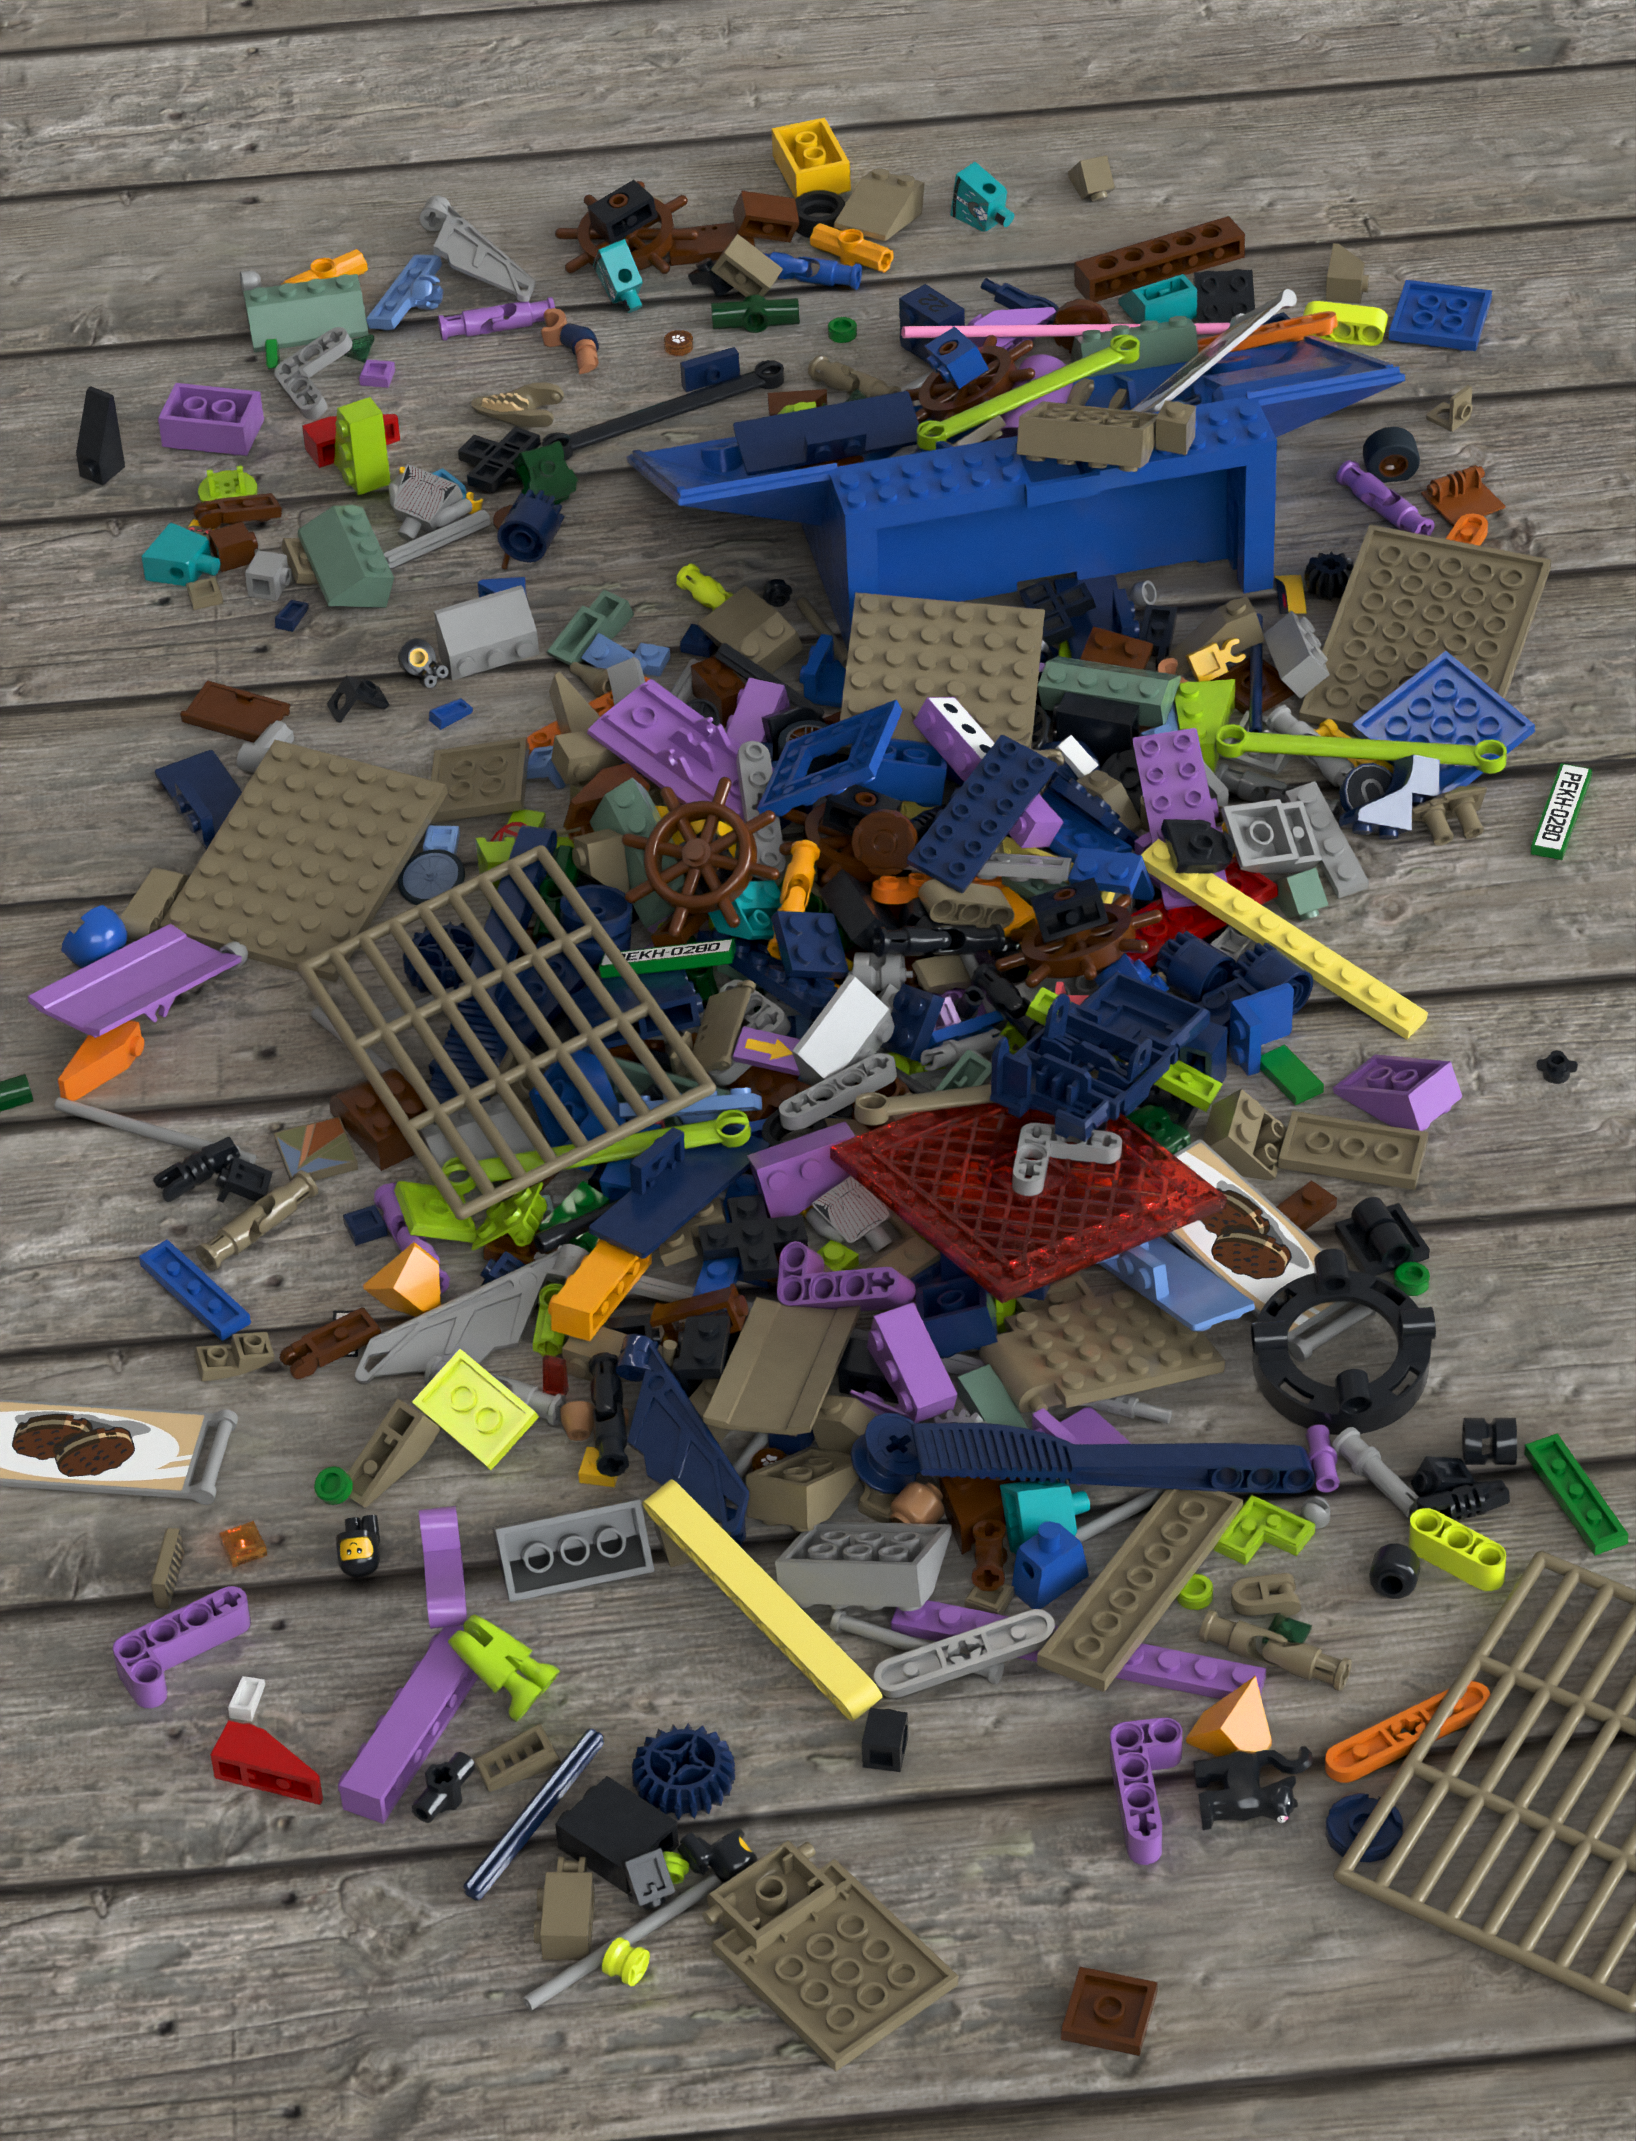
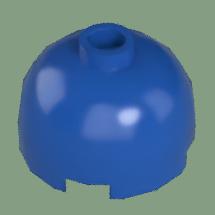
M100 905L81 917L85 923L78 928L75 934L69 930L62 942L61 951L72 963L80 968H84L125 947L128 933L119 916L110 908L108 909L104 905Z

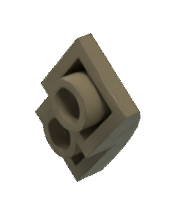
M936 956L917 960L912 964L917 974L918 984L927 992L943 995V993L952 990L954 987L966 990L969 986H972L971 978L960 956Z
M257 1332L232 1334L231 1344L197 1346L194 1357L201 1381H211L254 1371L274 1362L275 1356L268 1333Z

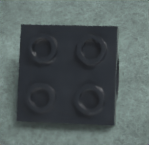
M1369 1197L1360 1201L1354 1207L1351 1218L1335 1223V1234L1360 1272L1377 1276L1395 1270L1399 1265L1406 1262L1417 1263L1429 1259V1247L1399 1203L1386 1207L1380 1198Z

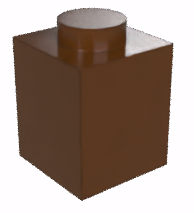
M243 522L208 532L211 553L213 557L220 559L221 572L251 563L255 556L254 550L258 549V543L254 532H248Z

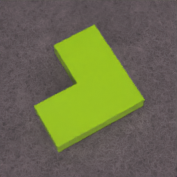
M1251 1495L1214 1547V1551L1245 1566L1264 1542L1297 1556L1314 1535L1315 1524Z

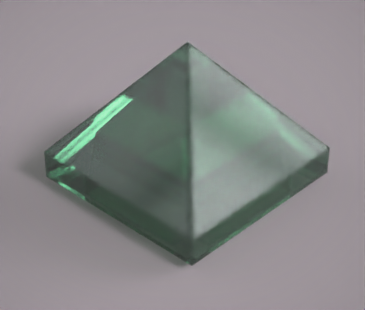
M370 334L353 339L351 349L344 355L365 363L374 342V336Z
M1277 1613L1268 1630L1284 1636L1288 1639V1642L1304 1643L1312 1630V1625ZM1263 1637L1262 1643L1267 1644L1270 1638Z

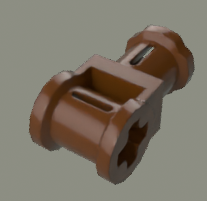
M996 1519L981 1520L973 1527V1536L976 1539V1551L974 1553L976 1567L972 1570L971 1579L973 1584L980 1590L988 1592L995 1591L1004 1584L1005 1573L1003 1566L1008 1559L1007 1550L1003 1547L1006 1527L1001 1521Z

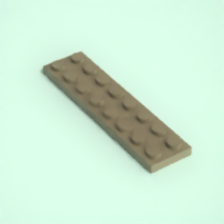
M1166 1489L1037 1654V1666L1105 1692L1216 1546L1227 1527L1241 1510L1243 1499L1221 1491Z

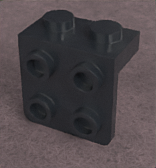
M1252 269L1194 272L1193 285L1197 288V323H1230L1232 317L1240 313L1246 314L1255 309Z
M729 1316L687 1317L684 1331L679 1332L678 1348L680 1357L674 1359L673 1373L677 1380L680 1379V1385L689 1398L701 1385L703 1379L721 1378L724 1371L731 1330Z

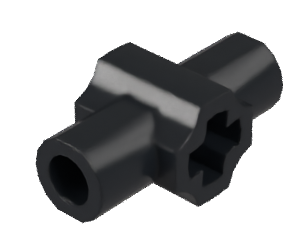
M456 1752L449 1762L438 1765L432 1764L425 1772L427 1788L412 1805V1812L418 1819L425 1823H430L439 1812L456 1810L462 1803L461 1785L475 1770L473 1759L463 1752Z

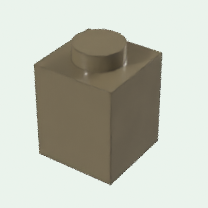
M1165 400L1156 418V450L1183 455L1187 454L1195 438L1196 406Z

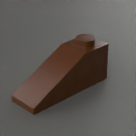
M628 763L604 768L570 801L563 827L566 830L590 825L589 821L604 795L632 777L647 792H649L650 784Z

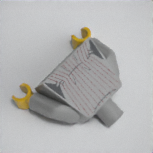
M407 464L406 468L400 467L399 475L389 484L390 505L397 518L403 521L398 535L408 541L414 540L420 529L432 532L452 523L467 513L473 514L482 510L483 499L474 501L473 492H468L466 498L462 499L463 495L458 484Z
M879 1146L881 1150L880 1157L873 1159L870 1153L867 1152L865 1157L870 1165L862 1167L812 1202V1205L800 1213L807 1219L818 1235L838 1243L849 1242L850 1244H854L865 1237L875 1253L893 1242L881 1225L894 1216L892 1210L896 1206L895 1179L889 1165L891 1160L883 1146Z

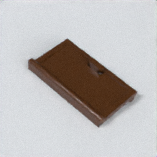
M735 222L679 228L696 229L698 231V238L695 240H674L669 250L670 266L693 264L707 258H711L712 261L718 260L737 235ZM741 236L755 247L754 237Z
M207 680L188 709L181 711L180 715L184 723L254 743L270 724H273L276 720L281 721L284 716H289L290 704Z

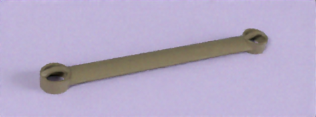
M1126 1061L1122 1062V1063H1124V1064L1127 1065V1066H1128V1064H1129V1063L1126 1062ZM1098 1071L1089 1072L1092 1078H1098ZM991 1084L893 1097L868 1092L856 1097L854 1115L855 1119L862 1124L879 1125L885 1123L889 1116L995 1102L990 1101Z

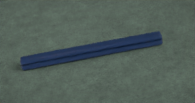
M592 1728L585 1731L464 1883V1893L468 1897L476 1901L484 1897L602 1748L604 1736L600 1732H596Z

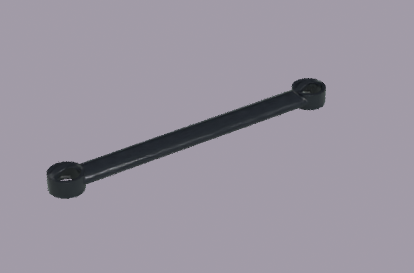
M775 360L762 361L755 366V371L571 434L551 433L543 439L542 445L544 447L553 442L560 441L563 446L564 460L566 461L570 459L573 451L759 387L763 389L778 388L784 383V367ZM764 374H775V375L765 376Z

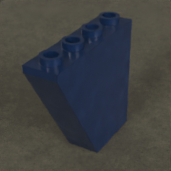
M685 969L637 975L677 1031L701 1026L699 1013L704 1012L700 994L695 992L692 980L688 981ZM621 976L600 979L623 1013L641 1004ZM588 986L570 995L592 1028L610 1020V1017ZM567 1016L569 1028L573 1036L576 1037L580 1035L579 1031L576 1029L570 1018ZM650 1016L631 1024L642 1040L663 1035ZM619 1031L601 1039L607 1049L628 1044ZM589 1046L581 1049V1051L592 1053Z

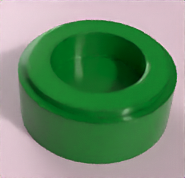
M848 317L835 318L828 324V337L834 342H850L857 336V324Z
M1406 1262L1396 1268L1394 1272V1285L1408 1296L1421 1295L1429 1288L1430 1273L1424 1265L1416 1262Z
M332 1466L325 1468L318 1474L314 1483V1489L317 1496L325 1503L338 1505L350 1496L353 1482L349 1474L343 1469Z

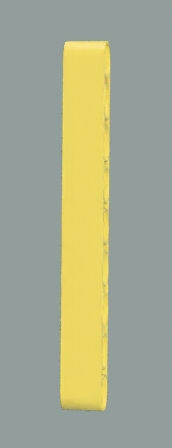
M670 1479L642 1502L644 1509L652 1520L847 1719L854 1722L882 1699L879 1688L871 1678L676 1481Z

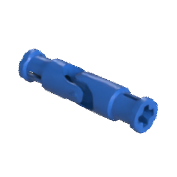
M763 253L783 268L778 279L795 278L801 282L834 286L835 284L851 286V289L857 290L860 286L862 277L861 264L849 266L838 264V261L805 256L798 257L797 259L786 253ZM811 263L820 265L818 273L810 277L812 275Z

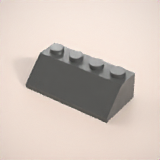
M637 1497L492 1527L498 1561L509 1602L655 1572L641 1500Z

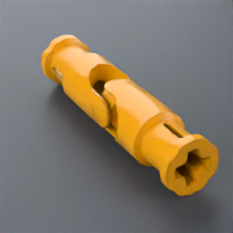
M809 840L795 841L792 844L790 852L793 857L791 863L786 868L780 894V904L782 906L777 911L805 912V908L808 906L816 873L813 867L815 861L820 856V849L817 844ZM774 932V937L769 941L767 950L772 957L782 960Z

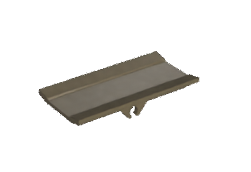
M756 1297L704 1413L703 1423L730 1431L739 1430L789 1436L810 1433L861 1312L860 1306L838 1307L837 1309L788 1306Z

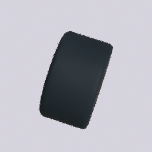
M1399 427L1382 428L1371 434L1363 445V458L1367 472L1373 474L1383 483L1406 481L1419 468L1420 456L1413 435L1406 429Z

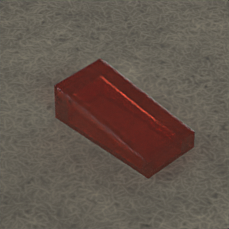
M545 1355L543 1357V1393L553 1396L557 1394L566 1396L569 1391L566 1360Z

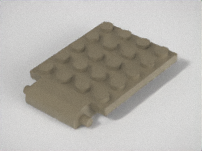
M1134 1289L1120 1290L1112 1294L1084 1298L1080 1301L1053 1305L1044 1309L1021 1312L1017 1315L1004 1317V1325L1008 1333L997 1335L998 1342L982 1346L979 1353L982 1362L985 1365L990 1364L1021 1413L1037 1412L1042 1408L1048 1411V1407L1064 1404L1066 1408L1222 1373L1225 1369V1359L1202 1331L1190 1330Z
M787 1840L709 1893L707 1901L710 1908L704 1911L702 1916L708 1925L712 1926L719 1921L729 1931L713 1942L712 1951L836 2072L958 1986V1975L836 1859L818 1869L809 1860L816 1854L814 1847L809 1842H805L796 1848Z

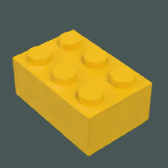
M825 117L771 128L773 158L795 199L810 191L825 190L834 192L837 195L851 191L850 162Z

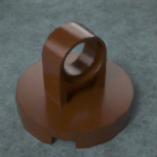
M1076 299L1065 303L1057 310L1053 318V325L1111 324V320L1107 311L1100 304L1091 300ZM1074 336L1054 337L1059 347L1062 345L1065 349L1069 350L1070 354L1072 353Z
M890 809L875 810L865 816L855 827L852 837V847L857 860H861L869 868L868 871L881 876L895 875L909 865L906 863L907 857L919 842L916 829L910 820L898 811Z

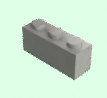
M1290 611L1266 631L1263 636L1281 680L1301 699L1330 674L1325 664L1328 659L1319 649L1322 645L1313 634L1315 628L1307 618L1303 616L1300 619L1293 611Z

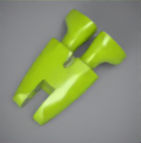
M473 1614L464 1622V1631L457 1630L448 1640V1643L495 1694L503 1686L508 1690L512 1697L508 1710L509 1716L518 1722L536 1699L541 1697L559 1675L560 1670L551 1664L538 1663L529 1657L533 1650L491 1622ZM519 1670L527 1678V1680L516 1672Z

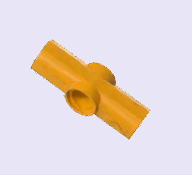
M819 223L814 227L813 233L810 236L811 246L839 256L842 265L854 266L855 264H861L885 273L890 268V264L894 259L893 250L865 240L863 233L857 229L840 231Z
M358 249L333 260L330 258H319L311 263L310 270L285 280L281 285L285 283L307 282L312 279L333 278L344 274H358L359 276L368 271L367 262Z

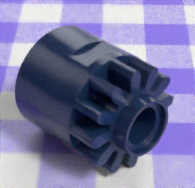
M528 489L525 495L519 494L497 533L498 542L506 554L518 561L527 563L536 562L545 555L565 518L560 513L562 505H555L554 496L548 497L544 495L543 490H539L538 494L535 495L531 489Z
M1185 931L1184 934L1178 932L1175 939H1169L1163 944L1159 950L1155 967L1159 968L1156 973L1163 972L1166 976L1167 986L1197 1003L1202 1001L1204 994L1234 980L1232 972L1235 971L1236 962L1229 955L1192 933Z
M1267 942L1264 945L1257 943L1254 949H1247L1237 960L1235 971L1232 972L1234 978L1241 977L1259 992L1289 983L1294 989L1293 1015L1305 1005L1313 988L1312 975Z

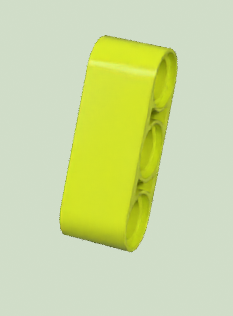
M1312 301L1305 307L1303 316L1325 311L1336 313L1338 326L1333 329V333L1316 337L1331 342L1376 346L1383 340L1388 323V315L1380 308L1324 301Z
M1422 1508L1412 1513L1410 1517L1409 1548L1415 1551L1418 1557L1480 1590L1494 1591L1502 1587L1505 1581L1506 1551L1504 1547L1436 1510Z

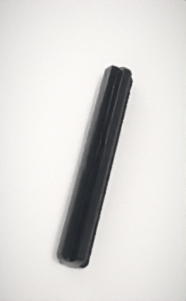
M723 643L718 648L715 658L746 680L754 678L785 685L790 706L807 707L821 717L824 716L825 712L823 709L727 643Z

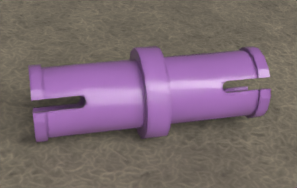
M1319 1424L1308 1428L1306 1438L1310 1449L1308 1457L1312 1469H1314L1316 1487L1319 1491L1326 1493L1336 1490L1338 1484H1340L1335 1466L1338 1458L1335 1449L1331 1447L1329 1429L1325 1425Z

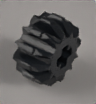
M1332 551L1327 555L1319 553L1318 557L1310 558L1304 573V580L1306 581L1309 593L1316 594L1318 599L1323 597L1329 598L1330 601L1334 597L1342 599L1354 567L1353 559L1345 558L1344 553L1335 555Z

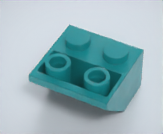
M1184 274L1131 290L1118 299V304L1136 324L1151 320L1158 323L1169 322V318L1175 316H1185L1191 320L1197 318V288Z
M750 881L743 893L732 902L740 918V925L736 928L728 926L720 909L708 914L718 933L748 940L773 939L774 931L771 917L782 906L780 904L781 891L775 881Z

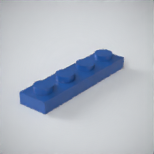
M168 1239L139 1256L141 1267L222 1341L251 1324L250 1314Z

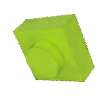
M830 1240L817 1251L822 1256L824 1264L833 1271L852 1270L859 1265V1254L833 1240Z

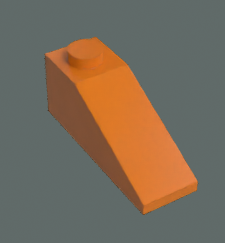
M129 1020L97 1038L88 1035L58 1078L61 1098L76 1101L127 1070L144 1049V1038L141 1035L139 1022Z

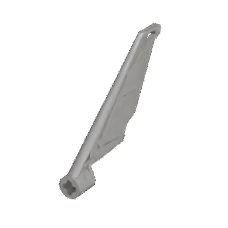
M439 195L430 197L421 212L420 222L427 230H440L434 244L433 254L447 259L450 267L512 293L521 302L529 301L536 286V280L459 215L446 198ZM519 286L527 289V291H520Z
M559 1245L556 1251L371 1338L355 1372V1380L359 1384H368L374 1377L425 1372L429 1360L434 1355H439L443 1358V1361L448 1362L459 1349L463 1350L480 1365L494 1350L518 1347L539 1300V1293L546 1281L549 1280L554 1284L565 1285L568 1276L576 1272L584 1256L590 1253L576 1245ZM387 1354L368 1373L365 1366L369 1357Z

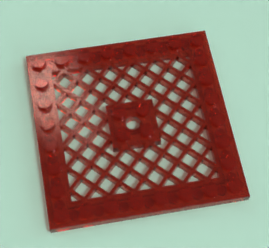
M987 1103L918 1112L830 1148V1159L1001 1303L1017 1298L1226 1209L1227 1197L1121 1113L1116 1120L1109 1119L1106 1131L1115 1133L1122 1139L1121 1157L1111 1164H1101L1092 1161L1084 1162L1049 1156L1044 1188L1042 1192L1033 1196H1025L1015 1192L1012 1188V1176L1018 1148L1015 1146H1018L1022 1127L1030 1123L1055 1125L1054 1116L1038 1110L1029 1109L1018 1118L1009 1114L1008 1108L1002 1105ZM1066 1142L1067 1144H1077L1075 1142ZM1026 1158L1028 1160H1038L1034 1158ZM1026 1175L1027 1179H1031L1032 1176Z

